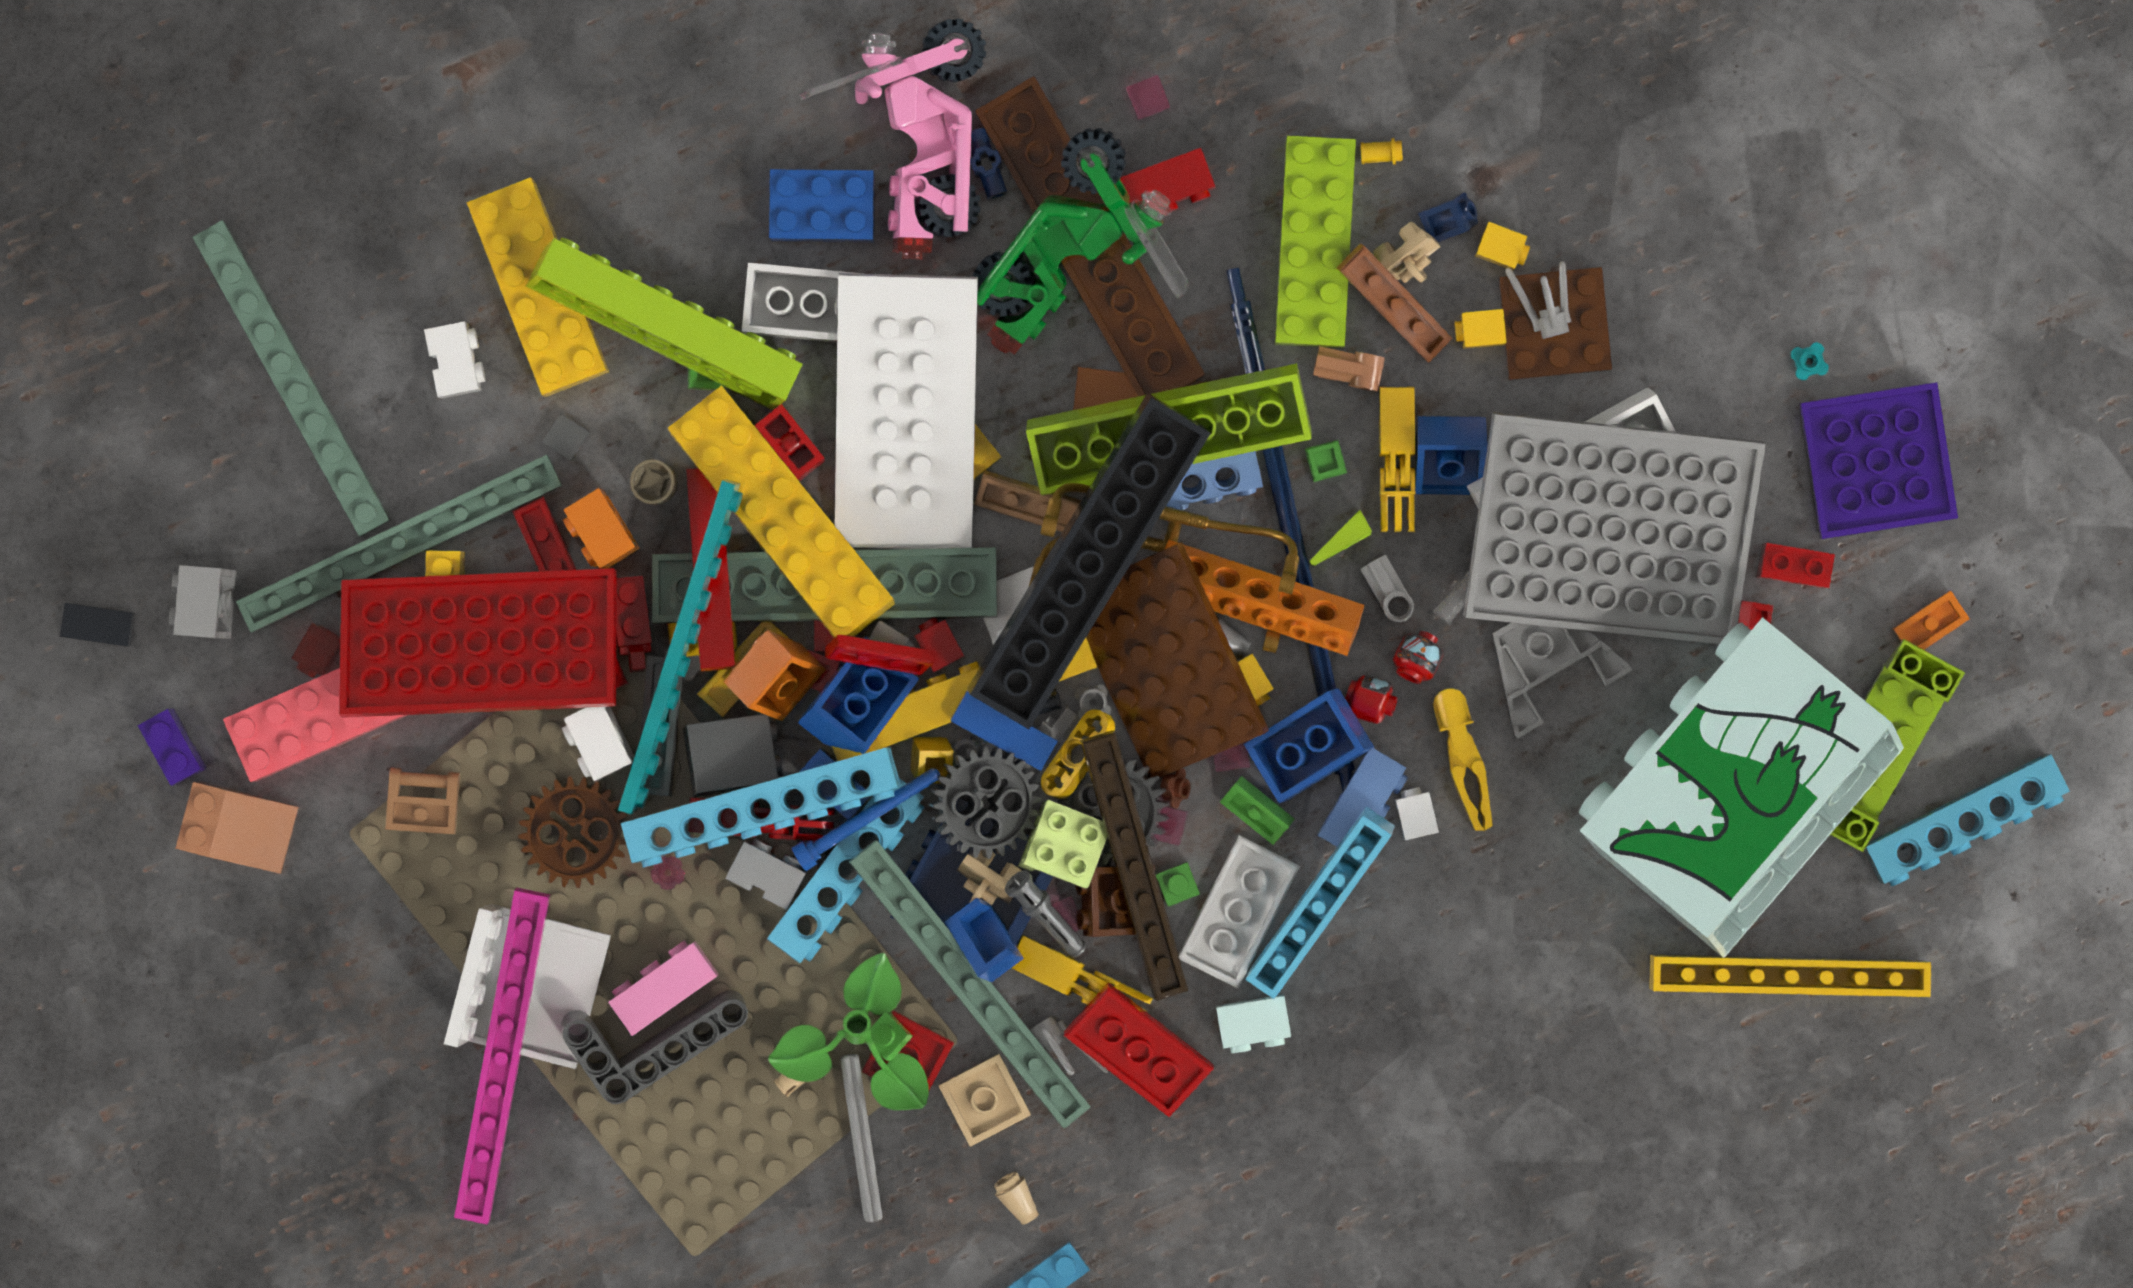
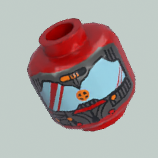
M1419 631L1418 635H1405L1393 657V663L1397 668L1396 673L1403 679L1415 684L1431 680L1443 659V650L1436 644L1438 638L1425 631Z
M1362 675L1357 681H1351L1345 699L1357 719L1379 724L1386 715L1392 717L1398 697L1392 695L1393 688L1390 682L1369 675Z

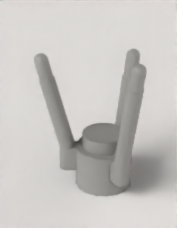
M1561 261L1559 263L1561 311L1559 306L1554 307L1547 277L1542 276L1540 279L1547 309L1539 311L1541 318L1537 316L1512 269L1506 268L1505 273L1532 321L1534 332L1541 331L1543 339L1569 332L1567 323L1571 322L1568 311L1565 262Z
M1052 1015L1030 1029V1032L1043 1048L1045 1047L1047 1051L1052 1049L1067 1073L1073 1075L1074 1069L1059 1046L1064 1041L1061 1034L1064 1035L1067 1026L1063 1020L1057 1022ZM1077 1047L1102 1072H1108L1105 1067Z

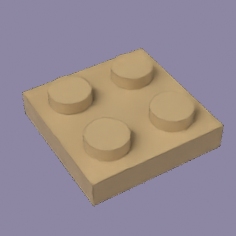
M1000 1053L938 1085L970 1147L1031 1115Z

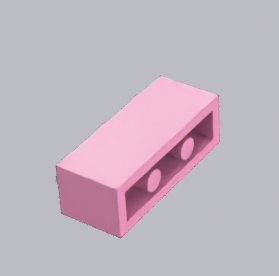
M684 940L668 951L672 957L668 961L660 965L656 960L641 970L640 973L643 978L632 985L627 980L611 991L615 998L608 1003L631 1036L719 975L696 941L688 945Z

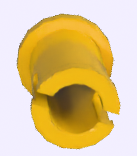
M1393 137L1391 141L1360 142L1362 164L1392 162L1393 165H1396V161H1403L1402 140L1395 141Z

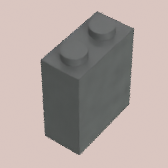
M765 714L686 725L683 729L693 797L732 792L778 779V776L783 775L781 758L779 755H774L773 742H777L775 722H769V717Z

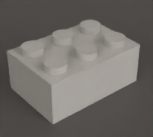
M179 565V572H174L172 577V592L177 593L176 607L171 606L169 612V627L174 628L173 635L231 639L237 570Z

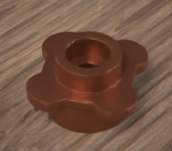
M1183 768L1177 770L1176 774L1165 775L1161 781L1160 788L1166 789L1161 796L1163 800L1170 801L1171 808L1177 809L1183 799H1188L1190 795V782L1186 779V771Z

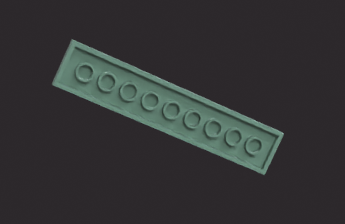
M996 547L855 550L895 602V605L876 620L997 617ZM765 552L727 553L732 622L820 621ZM692 553L652 554L653 624L677 623L693 574Z

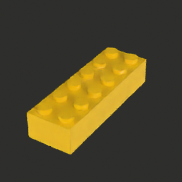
M530 177L466 202L541 395L548 397L609 373L589 318L526 287L543 250L554 238L557 239L535 181Z

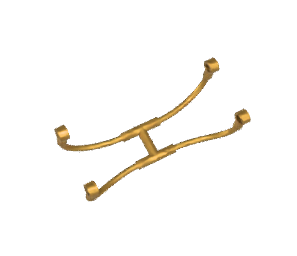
M1067 483L1060 486L1048 501L1040 535L1054 538L1062 505L1061 498L1065 493H1086L1090 486L1080 483ZM1166 506L1159 519L1169 521L1164 540L1148 536L1141 546L1142 549L1155 552L1164 550L1168 540L1178 542L1182 524L1204 530L1211 528L1274 538L1285 543L1289 549L1278 591L1288 594L1293 593L1299 564L1297 546L1290 536L1274 529L1210 520L1208 516ZM1059 537L1050 541L1043 548L1040 556L1036 558L1029 586ZM1267 629L1262 650L1276 653L1280 633Z

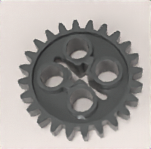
M980 746L979 754L977 755L973 749L968 748L966 751L967 759L955 754L954 759L957 764L955 767L946 763L943 765L948 774L946 777L938 776L937 779L942 784L941 788L931 789L932 793L939 796L937 801L929 803V806L939 809V813L931 818L935 822H943L937 832L941 835L950 833L946 843L952 846L958 842L957 851L964 853L969 848L970 856L977 858L982 850L983 856L991 859L994 849L998 855L1004 856L1005 845L1013 850L1017 849L1015 842L1017 837L1027 841L1028 838L1023 831L1025 827L1035 829L1036 826L1029 819L1030 816H1040V812L1032 807L1033 804L1041 802L1042 798L1032 795V792L1040 786L1038 783L1028 782L1034 775V772L1031 770L1022 771L1026 762L1020 759L1013 762L1014 753L1006 752L1002 757L1001 748L994 747L990 754L988 747ZM989 769L991 780L986 786L981 787L978 781L979 775L982 771ZM1005 778L1006 784L1002 787H999L1001 785V780ZM1013 792L1016 798L1015 803L1011 808L1005 809L1003 799L1005 795ZM966 795L969 801L968 806L964 811L958 812L955 806L956 801L960 796ZM983 796L988 797L987 801L990 803L987 809L983 807L984 803L981 801ZM972 817L970 824L966 826L965 821ZM986 818H991L993 823L991 831L988 834L982 835L980 824Z
M1134 758L1125 765L1129 782L1135 789L1134 800L1148 845L1155 847L1158 846L1159 842L1154 837V834L1162 835L1166 832L1159 825V822L1169 820V816L1161 813V809L1170 804L1167 801L1159 800V796L1166 791L1165 788L1155 789L1154 784L1158 781L1159 777L1155 776L1148 779L1146 775L1150 767L1147 765L1137 770L1138 759ZM1088 770L1068 799L1060 800L1058 804L1102 820L1098 804L1091 802L1088 797V790L1093 786ZM1108 837L1100 855L1102 856L1103 866L1110 865L1113 858Z

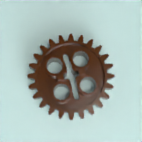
M568 776L567 786L562 787L560 782L555 779V790L550 791L543 785L541 788L544 797L541 799L532 795L531 799L536 806L534 808H523L530 815L529 820H519L520 825L527 827V832L519 834L518 838L528 840L529 844L524 846L521 852H532L533 856L528 860L527 864L532 865L537 862L540 864L537 871L538 876L546 870L550 872L549 883H552L559 876L562 877V887L564 888L568 884L569 879H574L576 887L580 888L581 878H586L592 886L594 885V874L598 873L603 879H606L607 876L604 870L606 866L615 870L618 868L612 860L614 856L625 857V854L618 849L619 845H626L625 838L621 837L623 830L619 820L625 818L627 813L616 812L615 809L619 806L620 799L610 802L608 798L612 790L608 789L602 794L599 793L600 782L598 781L591 788H588L586 777H583L579 786L574 785L572 777ZM569 798L579 800L583 807L581 814L574 818L566 816L562 810L564 801ZM555 811L573 827L577 823L582 826L581 835L598 848V852L593 853L577 838H573L571 841L567 840L568 831L550 816V812ZM597 820L605 822L609 829L607 836L601 840L593 839L588 832L590 824ZM548 824L556 826L560 832L558 841L552 844L543 842L539 835L541 828ZM572 847H580L586 853V860L580 866H572L566 860V853Z

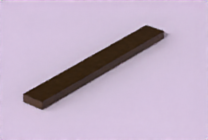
M1111 730L1080 740L1153 999L1159 1001L1187 992L1188 987L1116 733Z

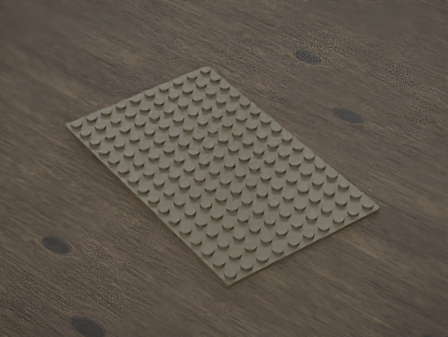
M616 649V656L629 684L616 690V706L611 707L635 756L640 742L646 669L642 672L630 673L628 656H620L619 649ZM644 654V656H645V665L647 666V657H646V655ZM680 699L672 796L648 794L643 809L638 807L637 812L633 814L627 813L625 818L619 820L620 824L689 804V797H693L683 729L686 725L697 724L700 721L682 699ZM584 708L496 711L421 772L448 775L449 772H460L456 834L385 830L386 801L350 831V837L461 973L464 968L479 908L495 904L511 909L516 887L550 894L546 918L611 935L590 1017L619 1059L720 993L734 990L743 996L748 1010V1018L740 1028L620 1104H611L602 1097L579 1062L577 1068L572 1069L531 1058L688 1252L693 1256H698L851 1131L840 1058L847 1054H857L862 1071L871 1054V1050L866 1043L856 1045L843 1038L832 1051L827 1052L832 1061L831 1070L819 1080L803 1083L789 1097H786L775 1084L774 1079L782 1074L772 1067L768 1057L774 1051L781 1038L789 1030L800 1025H810L818 1028L825 1036L826 1045L833 1041L838 1031L843 1030L844 1017L849 1012L855 1010L848 1007L845 1003L844 986L850 974L860 964L877 954L885 953L900 980L902 988L901 1000L894 1011L954 1042L952 1048L957 1044V1036L847 903L837 913L842 919L833 932L829 934L824 931L817 940L822 946L810 962L804 958L799 964L767 940L788 909L786 910L762 898L765 891L756 886L749 891L725 878L744 841L752 843L754 838L761 840L773 847L770 853L783 859L785 854L796 858L791 848L798 844L797 840L768 838L769 833H762L757 835V837L743 840L741 836L727 837L729 844L709 849L707 843L694 846L696 853L676 858L674 852L661 856L662 863L645 868L642 867L641 862H631L626 844L619 845L618 847L625 854V857L614 856L612 859L618 868L615 870L606 866L604 868L607 876L606 879H603L598 873L594 874V885L592 886L586 878H581L580 888L576 887L574 879H569L568 884L564 888L562 887V877L559 876L552 883H549L550 872L547 870L538 876L537 871L540 864L538 862L532 865L527 864L528 860L533 856L532 852H521V849L529 843L528 840L518 838L519 834L527 832V827L520 825L519 820H529L530 815L523 808H534L536 806L531 799L532 795L541 799L544 797L541 788L543 785L550 791L555 790V779L564 787L567 786L568 776L572 777L574 785L579 786L581 779L585 777L577 761L582 756L576 745H569L562 730V727L566 726L564 718ZM632 764L601 780H597L600 782L598 792L602 794L606 790L611 789L608 800L612 802L620 799L621 801ZM592 776L586 777L587 787L591 788L597 781H594ZM404 786L400 789V796L446 799L447 789ZM725 793L699 796L695 798H711ZM569 798L562 805L563 813L571 818L580 815L583 808L581 802L576 798ZM762 798L756 801L760 802L759 807L770 808ZM619 806L615 809L617 813L622 812L618 810ZM555 811L550 812V816L568 831L567 840L571 841L573 838H577L593 853L598 852V848L581 835L582 826L577 823L573 827ZM597 820L590 824L588 832L593 839L601 840L607 836L609 829L605 822ZM548 824L541 828L539 835L543 842L552 844L558 841L560 832L556 826ZM660 827L655 833V841L659 846L665 847L671 841V834L665 827ZM689 832L690 835L696 838L700 837L703 834ZM572 847L566 853V860L572 866H580L586 860V853L580 847ZM817 865L807 870V874L791 905L819 869ZM823 888L819 891L817 898L821 906L830 908L836 904L837 894L833 889ZM805 915L799 918L797 929L801 934L808 936L815 932L817 924L813 917ZM684 940L688 945L696 941L719 975L631 1036L608 1003L615 998L611 991L627 980L632 985L643 978L640 973L641 970L656 960L660 965L672 958L668 951ZM728 1004L723 1008L722 1012L725 1015L732 1016L739 1012L740 1006ZM869 1011L868 1016L871 1020V1027L881 1016L874 1015ZM701 1022L694 1027L693 1031L697 1034H705L710 1030L711 1025ZM671 1041L665 1046L664 1050L669 1053H675L681 1049L682 1044L678 1041ZM594 1051L588 1055L587 1059L592 1063H599L606 1055L603 1052ZM642 1060L636 1064L635 1068L638 1071L646 1072L652 1068L653 1063L649 1060ZM861 1072L867 1115L870 1116L881 1105L872 1095V1077ZM612 1079L607 1083L606 1087L610 1090H618L623 1087L624 1082L621 1079Z

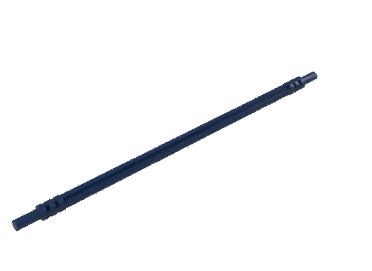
M1240 269L1226 270L1233 301L1230 307L1245 373L1263 371L1265 366L1251 302L1246 300ZM1283 447L1263 449L1280 530L1294 540L1298 550L1299 564L1295 582L1314 588ZM1284 543V548L1287 556L1289 554V549L1287 545ZM1306 642L1317 695L1320 697L1327 691L1337 689L1329 653L1325 648ZM1353 761L1334 772L1339 775L1342 793L1349 784L1353 775L1352 771L1355 770Z

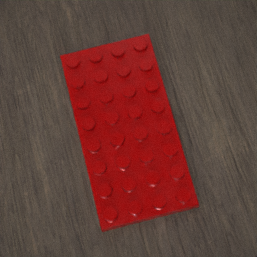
M614 568L341 580L339 715L342 718L616 706V570Z

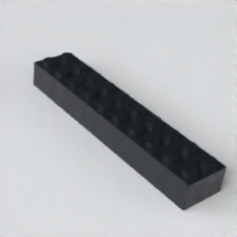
M1146 394L967 687L971 696L1025 728H1031L1211 434L1206 427L1151 394Z

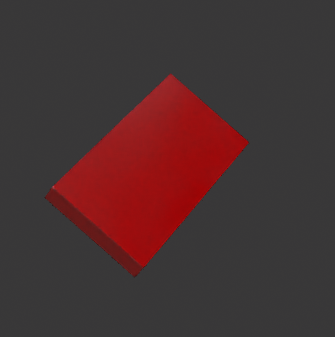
M1109 982L1064 1031V1037L1168 1117L1178 1109L1214 1069L1213 1063Z

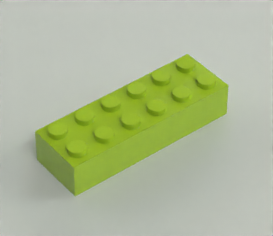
M1304 136L1286 137L1274 345L1321 346L1341 349L1345 347L1348 280L1340 273L1337 267L1350 254L1356 139Z

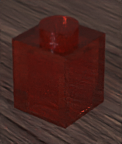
M311 623L291 658L298 662L296 668L312 678L316 674L321 676L327 674L340 652V636L318 623Z

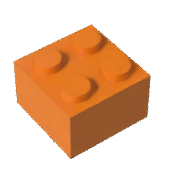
M598 488L563 509L567 515L563 522L572 537L578 538L580 536L585 544L581 552L591 567L598 566L599 569L610 568L641 549L605 490Z
M767 630L754 641L752 649L746 656L735 664V667L731 669V673L724 680V683L749 709L783 721L826 669L801 643Z

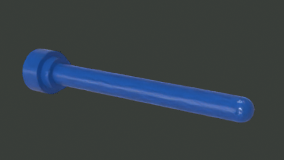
M931 768L894 791V797L878 801L815 842L810 840L807 843L805 841L798 843L791 848L796 859L805 871L811 869L818 864L817 860L822 858L821 853L938 781L937 778L940 776V772L935 768Z

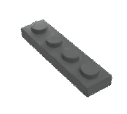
M647 656L640 738L666 657ZM681 676L676 686V689L680 690L677 705L674 710L669 709L665 721L670 723L667 737L664 743H658L655 755L660 756L659 763L654 775H648L645 788L649 789L650 795L672 796L682 688Z

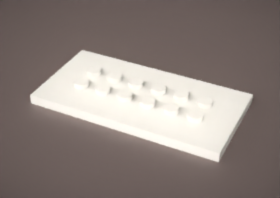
M839 273L835 527L852 548H972L978 277Z

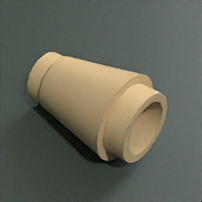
M1017 1171L1005 1175L994 1184V1188L997 1191L995 1196L1022 1225L1031 1222L1039 1215L1024 1177H1020Z

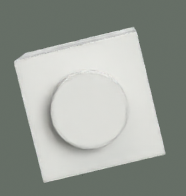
M1420 787L1400 791L1401 798L1394 799L1403 839L1409 840L1439 833L1430 793L1428 791L1421 793Z

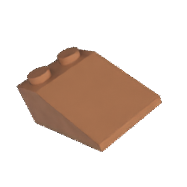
M195 781L192 783L175 849L281 874L299 807L210 783Z

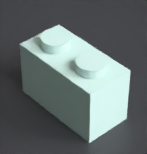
M1283 994L1277 995L1275 999L1269 996L1216 1006L1223 1049L1230 1048L1231 1053L1251 1050L1250 1044L1264 1042L1265 1047L1284 1045V1038L1291 1037Z

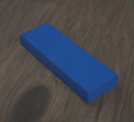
M968 690L950 719L951 722L1001 748L1005 752L1014 753V757L1022 761L1024 760L1027 764L1040 771L1058 742L1057 739L1033 726L1027 729L971 696Z

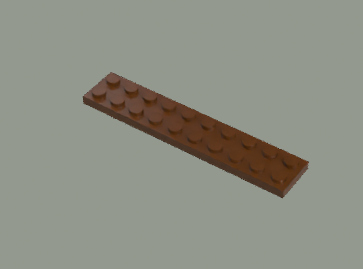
M1035 76L975 110L1033 213L1042 201L1051 195L1106 205L1099 193L1091 194V191L1081 192L1078 186L1073 187L1069 184L1071 182L1069 178H1065L1063 174L1065 169L1061 166L1062 154L1071 138ZM1125 233L1092 261L1082 255H1070L1061 260L1138 396L1186 387L1206 375L1140 258L1132 264H1125L1123 262V253L1132 246Z

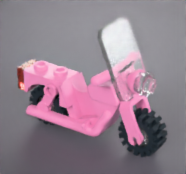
M947 19L936 24L927 32V36L923 38L922 44L924 45L921 53L903 60L901 56L896 58V55H893V48L896 47L897 42L890 41V34L871 33L869 34V40H862V46H865V54H862V59L868 66L867 69L799 94L802 101L857 81L855 83V100L859 104H864L868 100V95L872 98L880 97L882 94L881 86L889 84L886 86L884 94L892 129H899L908 134L917 145V155L913 162L895 170V176H890L889 194L894 196V210H889L888 230L893 231V253H902V259L922 260L923 254L932 253L933 235L953 237L968 232L971 229L970 227L978 220L976 217L981 210V207L978 206V201H981L980 196L976 195L974 185H970L972 114L970 109L931 85L911 76L930 69L929 73L932 76H937L939 80L944 82L950 81L951 83L963 81L977 73L976 71L983 65V58L986 57L987 51H984L986 42L980 36L982 34L981 31L973 27L974 24L969 21L964 22L963 19ZM949 165V175L935 177L929 182L924 176L920 175ZM914 198L918 200V204L915 207ZM915 210L918 211L919 217H916ZM919 222H922L925 226L922 227Z

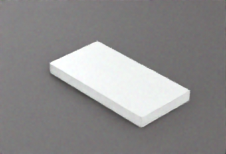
M1238 835L1178 953L1179 959L1239 988L1300 866Z

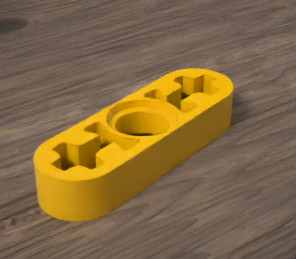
M1093 709L1082 716L1041 777V787L1047 795L1058 799H1065L1074 792L1088 772L1085 756L1081 762L1074 764L1071 760V752L1074 747L1081 745L1080 740H1083L1082 737L1084 735L1093 737L1111 730L1115 731V722L1111 715ZM1095 720L1100 721L1099 724L1102 726L1100 732L1095 731L1093 726ZM1065 765L1069 768L1074 769L1073 773L1067 772L1068 769H1065L1062 766ZM1056 776L1061 778L1060 780L1063 783L1061 788L1056 787L1054 782Z

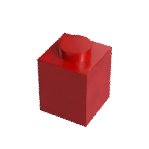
M932 618L918 626L920 633L914 636L921 649L935 651V662L931 665L933 672L965 656L946 620L939 622L937 618Z

